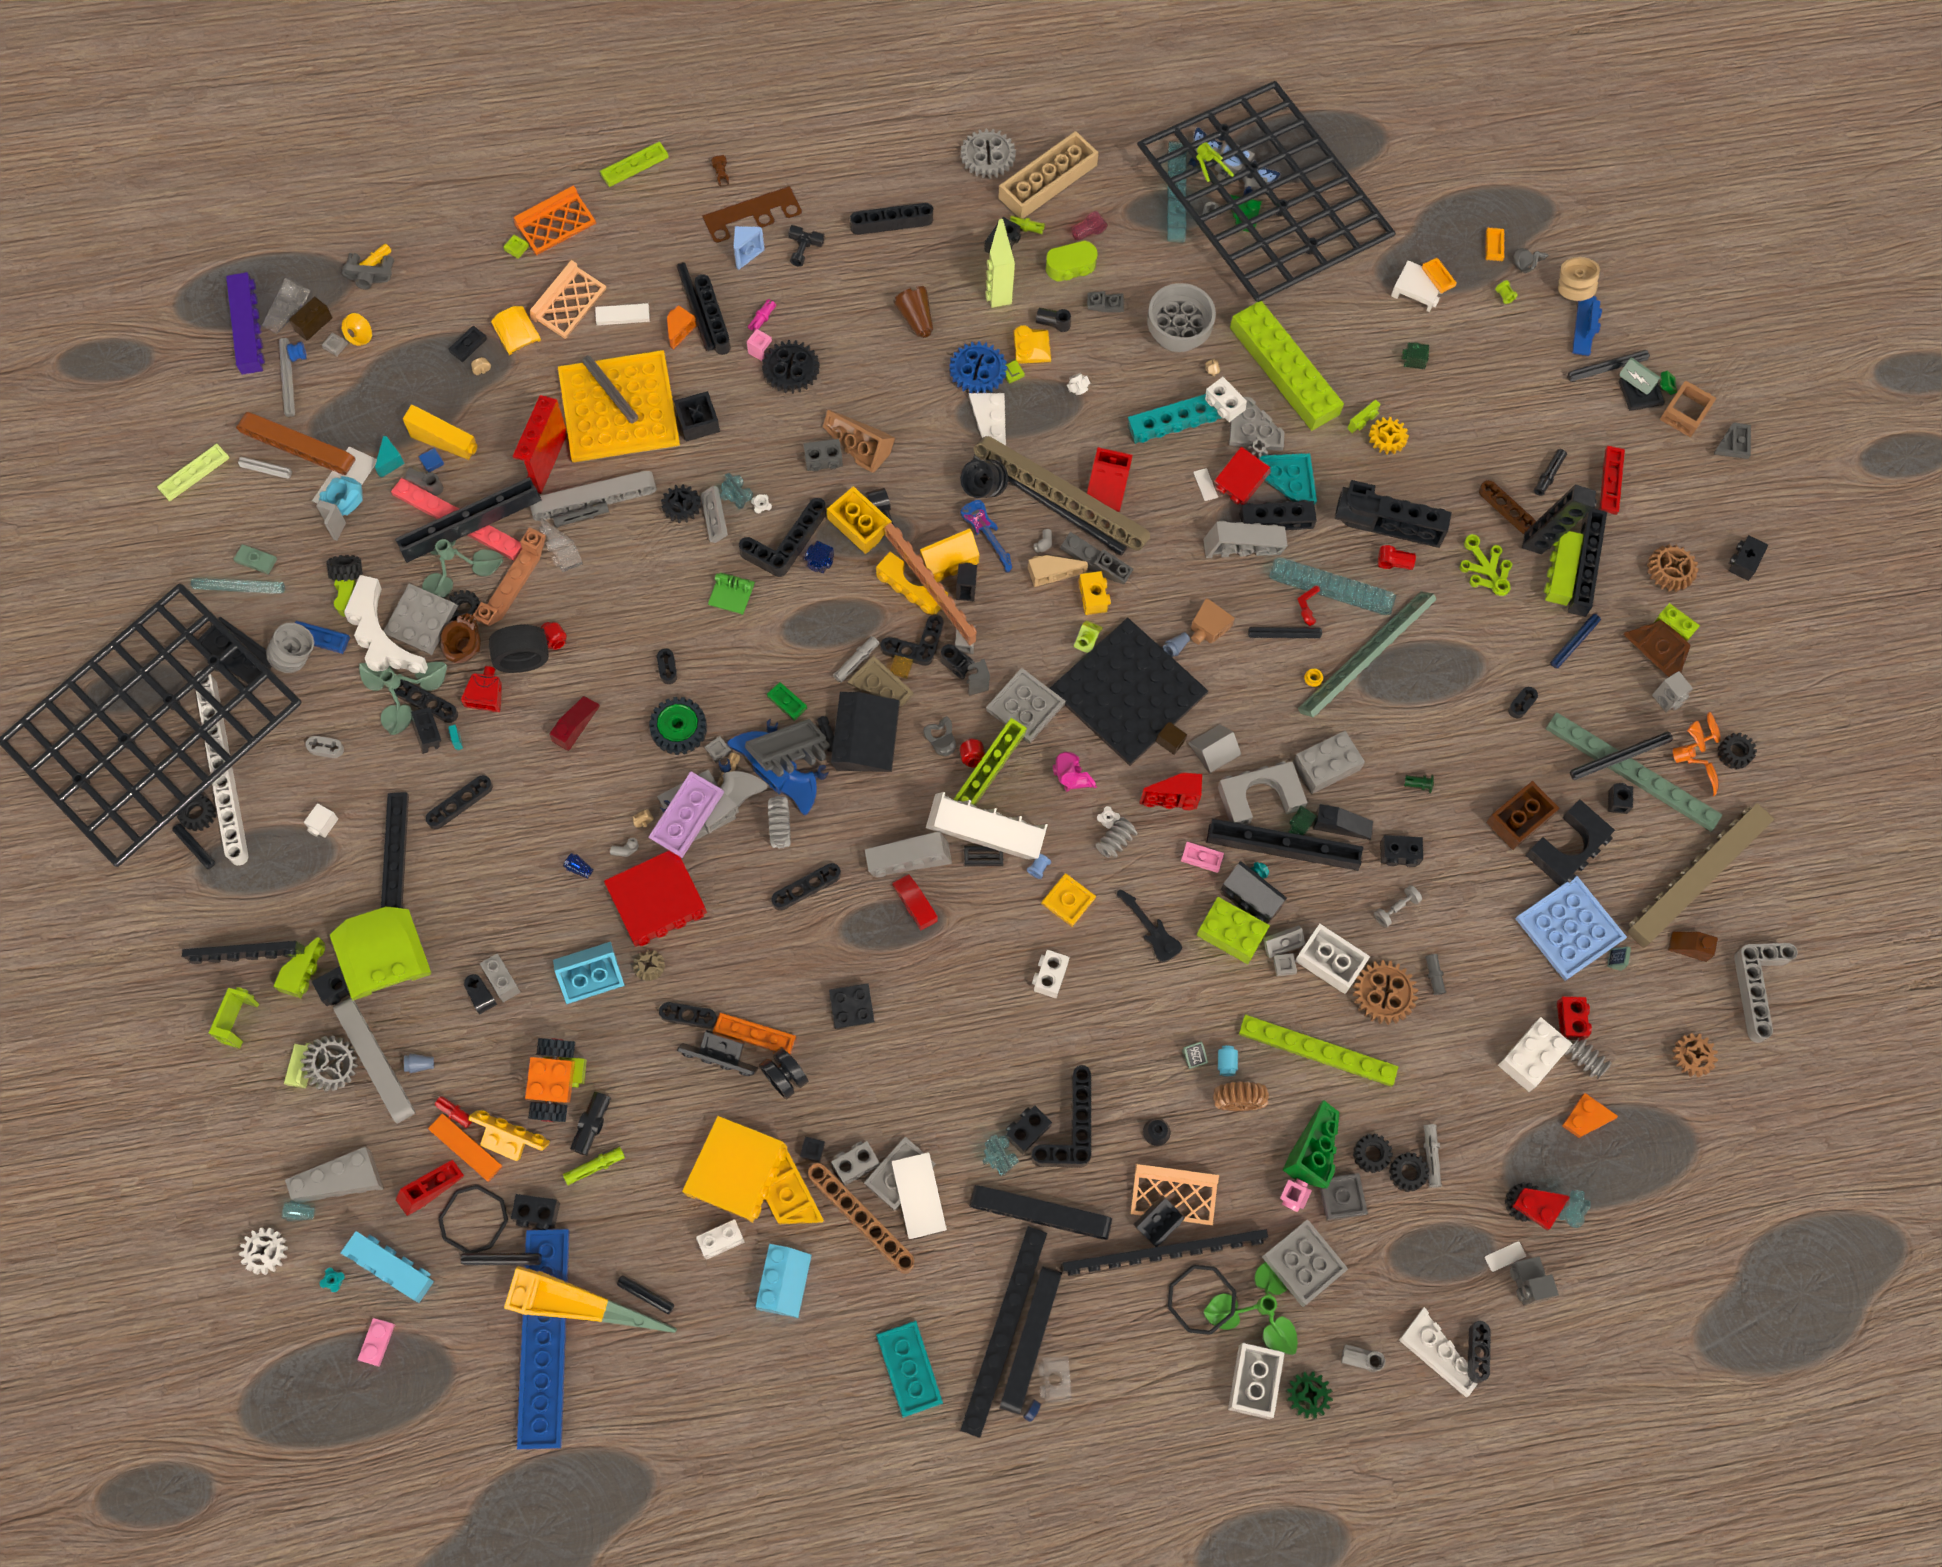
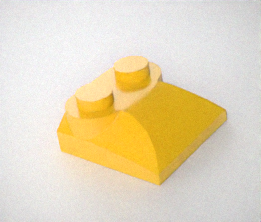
M1025 325L1018 326L1013 330L1015 359L1018 364L1051 362L1048 330L1030 329Z

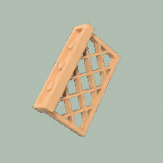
M571 260L531 308L530 319L534 322L539 321L566 339L603 294L606 286L578 268L577 263ZM579 274L585 279V282L575 283L574 278ZM596 285L600 288L598 292L590 293L588 286ZM586 286L587 293L577 294L576 287ZM567 288H574L575 295L565 296L564 291ZM588 298L589 303L579 306L578 299ZM576 299L577 306L567 307L566 300ZM556 301H564L565 307L554 308ZM578 310L579 315L577 317L569 318L568 311ZM566 312L567 318L557 320L555 313ZM553 313L554 320L547 321L542 317L545 314ZM568 323L567 330L563 332L558 328V324Z
M1135 1164L1130 1214L1142 1216L1149 1208L1144 1212L1135 1211L1136 1202L1144 1197L1151 1207L1152 1204L1145 1194L1155 1188L1160 1196L1163 1195L1157 1185L1162 1181H1168L1173 1189L1163 1196L1166 1198L1173 1191H1176L1182 1201L1176 1204L1175 1207L1177 1208L1184 1202L1191 1211L1185 1216L1183 1221L1213 1225L1219 1175ZM1139 1177L1147 1178L1153 1185L1144 1193L1138 1187ZM1151 1179H1155V1180H1159V1181L1154 1184V1182H1153ZM1172 1182H1177L1179 1184L1177 1186H1174ZM1183 1183L1188 1184L1193 1190L1185 1198L1177 1190ZM1193 1185H1199V1187L1195 1189ZM1204 1186L1212 1187L1211 1197L1204 1201L1197 1191ZM1139 1191L1141 1195L1137 1198V1192ZM1193 1194H1196L1202 1204L1193 1210L1186 1200ZM1203 1205L1209 1211L1208 1220H1201L1195 1213ZM1193 1214L1196 1219L1188 1217H1190Z

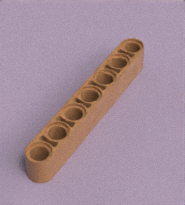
M820 1163L811 1165L808 1175L813 1185L899 1272L904 1274L911 1272L914 1268V1257L824 1165ZM815 1170L823 1171L824 1174L820 1179H815L812 1176ZM830 1184H835L838 1187L835 1193L827 1192V1187ZM844 1199H850L853 1203L851 1207L843 1208L841 1202ZM860 1213L867 1216L866 1221L863 1223H858L855 1220L856 1216ZM873 1228L881 1230L882 1233L878 1238H873L870 1235V1231ZM893 1243L896 1246V1250L888 1253L884 1249L885 1245ZM902 1258H908L911 1264L909 1267L903 1268L899 1265V1261Z

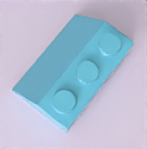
M611 942L553 960L554 970L566 1004L625 986Z
M769 1244L756 1309L798 1318L812 1255L789 1247Z

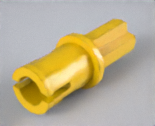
M383 244L374 253L371 252L370 256L359 263V265L375 266L380 264L383 257L391 253V248L387 244Z

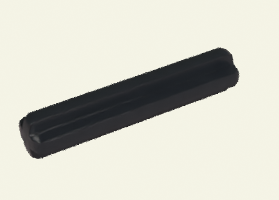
M180 823L172 828V831L206 869H211L216 864Z
M625 1276L619 1278L617 1282L618 1287L666 1314H670L673 1311L675 1305Z

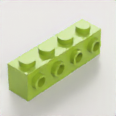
M1568 531L1558 542L1553 544L1555 550L1552 551L1550 556L1552 566L1549 567L1547 572L1549 582L1544 587V593H1546L1545 601L1567 606L1572 599L1584 534Z

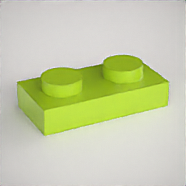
M1375 399L1350 420L1347 429L1352 434L1357 429L1361 430L1368 420H1373L1377 417L1381 404Z

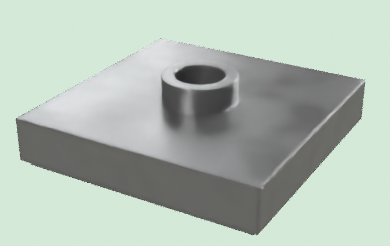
M1359 1173L1332 1177L1328 1188H1320L1326 1221L1368 1214Z

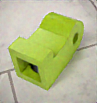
M335 580L334 583L338 591V597L334 601V606L339 615L346 617L344 611L355 588V580Z

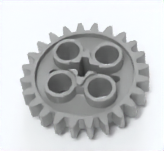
M986 128L985 132H982L979 129V134L972 132V137L968 135L967 140L963 141L961 146L962 164H965V169L970 168V173L975 171V176L982 174V178H984L985 175H988L989 179H991V176L994 175L998 178V173L1004 175V170L1009 172V168L1013 167L1016 154L1014 143H1011V138L1006 139L1007 134L1001 136V131L994 133V129H992L991 132H988ZM986 142H989L990 165L987 163Z

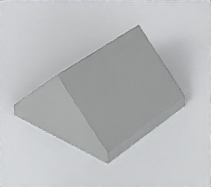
M1221 724L1188 743L1209 773L1241 756L1234 732Z

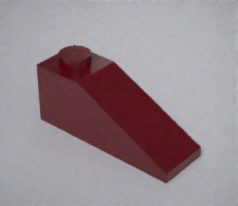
M583 696L558 720L549 735L552 742L569 751L600 707V704Z

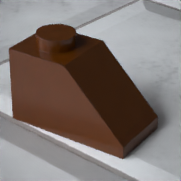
M1672 932L1668 951L1707 962L1715 956L1718 937L1702 932Z

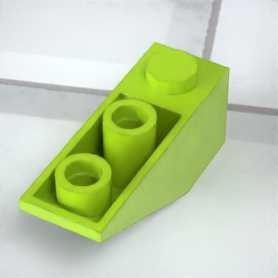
M317 937L305 947L304 954H297L296 957H293L281 968L273 987L279 992L302 998L309 988L311 975H314L317 970L318 959L324 954L325 943L322 939Z

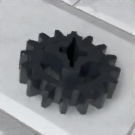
M682 484L681 488L675 485L674 490L668 488L669 494H663L664 499H661L662 511L665 512L666 518H671L672 522L678 519V523H681L684 519L687 523L688 518L694 520V514L699 515V509L702 507L701 499L698 496L697 490L692 491L691 486L686 489L684 484Z

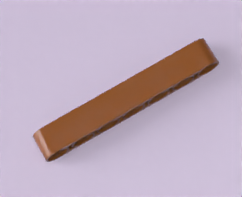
M245 412L236 426L237 430L246 436L342 475H347L356 460L352 454L250 412Z

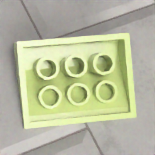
M999 219L990 250V259L987 260L988 270H986L988 280L986 281L987 291H985L986 300L990 301L991 308L1012 304L1015 262L1003 219Z

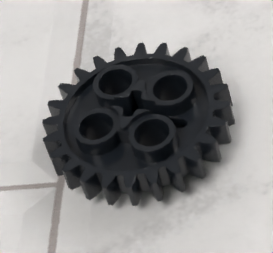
M790 340L787 341V344L781 341V346L774 344L775 349L769 348V354L765 353V359H762V372L767 384L771 383L772 388L777 386L778 391L783 388L785 393L791 390L792 394H794L795 389L801 392V387L807 390V384L813 385V380H817L820 363L818 355H815V350H810V345L804 347V342L798 345L797 340L793 344H791ZM794 354L793 364L791 365V357ZM790 367H791V371H790V373H791V375H790V379H787V378H788V376H789V370H788V369H790Z

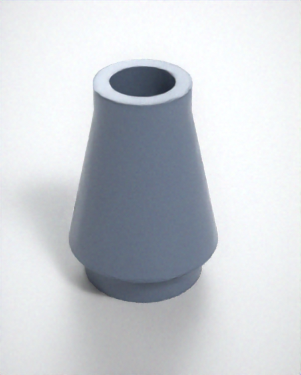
M1183 632L1166 641L1163 650L1171 657L1178 656L1190 641V637L1187 633Z
M411 1053L404 1056V1072L411 1074L434 1069V1057Z

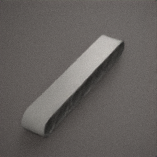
M642 471L540 496L542 501L531 505L530 509L533 519L542 521L586 508V505L593 506L605 501L609 505L650 495L656 492L657 488L653 473L651 471Z
M350 997L334 1006V1012L396 1124L416 1114L355 1001H352Z

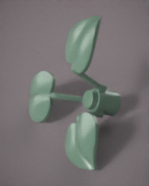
M446 539L439 540L435 545L436 550L430 553L440 555L439 559L443 575L433 573L427 576L423 582L422 589L442 598L451 592L453 580L446 577L447 572L444 561L451 560L454 554L469 564H474L472 570L478 576H489L494 573L503 562V557L498 552L484 549L477 551L473 555L474 561L458 552L457 549H453L456 540L451 543Z
M367 663L359 664L360 676L364 685L372 691H379L385 685L389 688L388 690L396 702V706L390 705L386 707L381 714V724L390 735L402 732L411 722V708L408 705L400 706V702L394 692V689L399 687L400 680L415 684L420 683L421 688L426 691L435 690L444 682L447 671L446 663H427L428 668L425 674L415 673L418 680L402 676L401 674L396 675L392 671L391 666L383 671H373L368 668Z

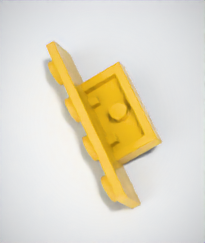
M476 1110L468 1119L486 1127L480 1146L515 1161L521 1158L525 1144L542 1151L550 1143L543 1135L530 1133L524 1127L509 1124L507 1120L495 1118L484 1110Z

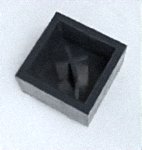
M708 391L673 401L686 442L720 432L719 421Z

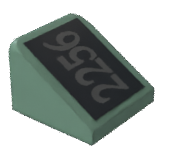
M1631 947L1611 949L1607 966L1620 971L1626 968L1629 964Z
M1202 1041L1183 1048L1182 1053L1189 1069L1208 1063Z

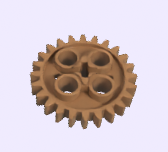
M1382 960L1379 966L1375 961L1372 967L1367 965L1365 970L1360 971V976H1357L1355 979L1358 983L1353 985V988L1357 989V991H1354L1353 996L1358 997L1355 1000V1004L1361 1003L1358 1010L1365 1009L1364 1017L1370 1014L1372 1015L1371 1021L1378 1018L1379 1024L1385 1020L1387 1025H1389L1391 1020L1396 1024L1399 1018L1404 1020L1406 1015L1412 1013L1411 1009L1416 1007V1004L1413 1002L1418 1000V997L1413 994H1416L1418 989L1412 988L1416 981L1410 982L1409 979L1412 977V974L1406 976V968L1401 971L1399 970V963L1393 967L1392 961L1385 965L1384 960ZM1386 976H1388V977H1389V982H1388V985H1387V988H1386V993H1387L1388 995H1387V997L1385 998V1001H1384V1002H1385V1003H1384L1385 1009H1382L1381 1006H1382V1002H1383L1384 996H1385V992L1383 991V989L1386 987V983H1387V982H1386V981H1387V980H1386ZM1374 977H1377L1381 980L1380 985L1376 984L1373 981ZM1392 982H1398L1401 989L1395 988ZM1370 996H1375L1378 999V1003H1373L1370 1000ZM1390 1000L1395 1001L1398 1004V1007H1392L1390 1005Z

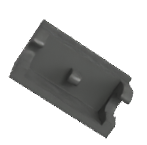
M981 659L980 662L968 666V670L977 669L976 674L968 676L969 696L989 691L990 674L985 659Z

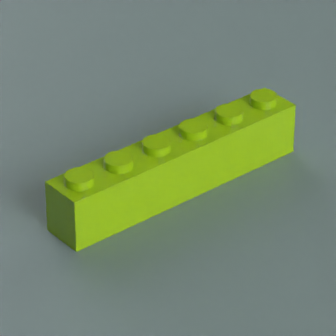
M1010 718L954 798L955 801L971 800L970 804L976 806L1025 736L1027 730L1025 726Z

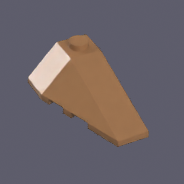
M832 410L827 411L823 428L834 439H839L845 448L844 450L854 457L855 462L859 466L872 473L875 472L890 455L895 438L881 430Z

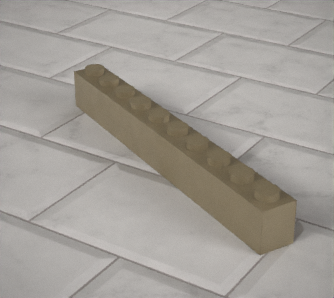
M1758 803L1752 808L1748 806L1741 813L1743 817L1740 820L1736 818L1728 825L1731 828L1728 832L1723 830L1716 837L1719 840L1716 844L1711 842L1704 849L1706 854L1703 857L1699 854L1691 862L1694 865L1691 868L1686 867L1679 874L1681 878L1678 881L1674 879L1667 886L1669 890L1666 893L1662 891L1654 898L1656 903L1653 906L1648 904L1641 911L1644 915L1640 919L1636 916L1629 923L1631 928L1627 933L1642 948L1649 945L1775 818Z

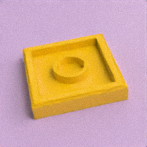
M1065 873L1041 904L1073 927L1096 899V896Z

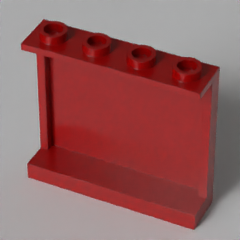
M543 395L539 396L512 456L524 461L528 471L527 478L530 477L539 494H542L568 434L558 400Z
M670 850L604 880L635 947L645 946L651 939L664 937L668 934V931L680 929L691 920L697 921L707 913L705 905L681 857Z

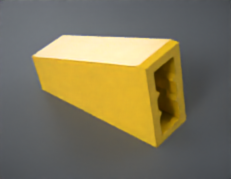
M412 404L403 417L410 437L467 460L477 451V443L474 436Z

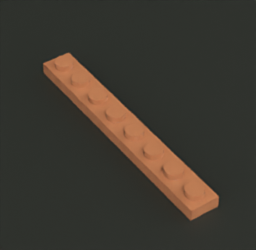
M892 523L886 525L885 535L966 642L969 645L975 643L977 634L975 627L972 624H968L965 614L961 610L958 611L952 597L947 596L942 584L935 581L932 571L929 568L926 569L922 558L913 552L910 542L903 539L900 529L898 527L895 528Z

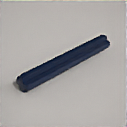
M1592 614L1550 662L1551 666L1558 669L1601 621L1597 614Z

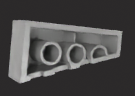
M1216 522L1204 537L1206 558H1212L1215 554H1221V557H1229V554L1239 553L1240 557L1251 555L1252 553H1256L1257 556L1280 555L1287 548L1285 527L1261 525L1259 523Z
M940 831L865 849L868 871L873 877H884L887 874L952 864L949 842Z
M366 1147L285 1179L290 1197L297 1203L384 1189L372 1152Z

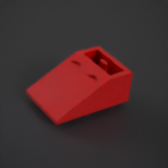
M1097 447L1087 494L1115 511L1120 512L1133 455Z
M1183 772L1143 788L1139 804L1146 807L1163 806L1166 809L1177 807L1186 811L1197 809L1202 796V774Z

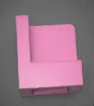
M756 329L747 341L748 354L762 361V359H765L764 351L772 342V338Z

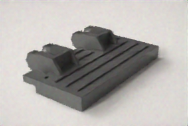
M808 719L746 741L745 748L766 771L772 770L775 775L781 777L784 774V770L788 773L794 771L792 762L804 758L810 765L815 764L816 758L819 761H824L826 754L823 750L830 748V744L825 740V735Z

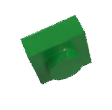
M1669 371L1662 372L1660 380L1662 390H1665L1670 395L1677 393L1676 378Z

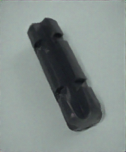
M821 716L817 719L819 727L821 726L820 731L825 735V740L830 744V748L827 751L832 752L834 734L831 726H828V717Z

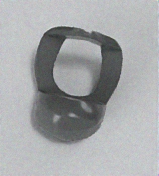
M1520 248L1513 255V263L1520 271L1528 273L1537 266L1539 261L1545 260L1549 255L1539 251H1535L1532 254L1529 250Z
M948 716L942 718L938 725L929 724L924 727V736L931 743L937 754L949 756L955 751L956 741L952 734V723ZM945 725L946 733L939 738H934L931 734V729L940 730Z

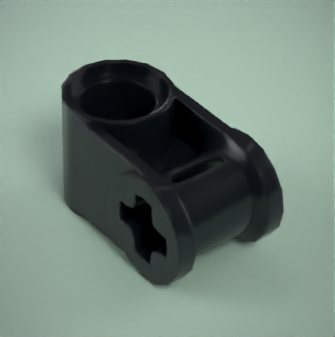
M947 644L941 649V663L958 678L964 679L966 677L965 674L969 671L968 666L975 662L952 644ZM950 653L953 657L947 658L945 654Z
M471 974L465 978L464 987L479 1015L497 1005L489 989L487 990L478 975ZM475 982L477 984V987L473 988L472 983Z

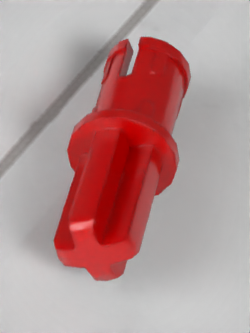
M440 1096L435 1102V1106L447 1114L450 1120L454 1119L466 1129L471 1125L472 1121L468 1120L470 1115L460 1109L459 1105H454L443 1096Z

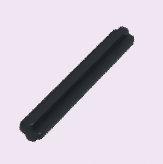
M1249 627L1248 635L1250 638L1320 639L1322 629L1320 627Z
M463 1253L461 1255V1264L540 1265L542 1255L539 1253Z

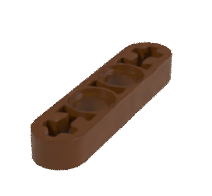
M1486 480L1481 484L1479 488L1481 497L1522 534L1530 528L1529 526L1526 528L1524 525L1530 524L1532 526L1536 522L1529 513L1496 483ZM1502 498L1506 504L1500 505L1496 499ZM1511 510L1517 511L1518 514H1519V516H1518V517H1513V516H1511L1510 511H1511Z

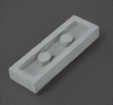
M712 486L701 493L709 540L710 542L717 543L728 536L719 489Z

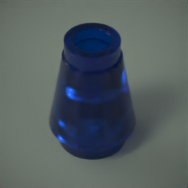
M571 853L563 864L567 871L587 879L594 871L578 854L574 855Z

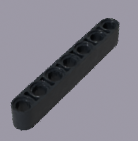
M974 1185L969 1204L971 1208L1103 1240L1109 1239L1113 1220L1105 1215L979 1185Z
M1044 1266L1041 1268L999 1409L1017 1415L1021 1413L1062 1272Z

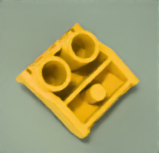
M523 306L508 308L498 313L491 321L509 355L533 342L541 341Z

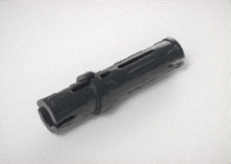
M1556 450L1545 472L1539 477V482L1534 488L1535 494L1543 496L1548 486L1553 483L1555 474L1567 456L1565 450Z

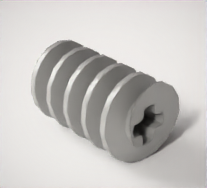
M1120 817V820L1116 821L1115 825L1110 828V831H1107L1105 836L1100 839V842L1096 843V848L1107 858H1110V856L1117 858L1118 855L1115 851H1123L1120 845L1127 847L1128 844L1125 840L1132 841L1133 838L1130 834L1137 836L1138 833L1126 818Z
M1578 1038L1565 1054L1573 1053L1571 1060L1573 1061L1578 1058L1577 1065L1585 1064L1583 1071L1592 1070L1590 1077L1597 1075V1079H1599L1611 1066L1612 1062L1607 1061L1603 1063L1605 1056L1597 1057L1599 1050L1591 1052L1593 1045L1585 1046L1587 1040L1584 1038L1579 1041Z

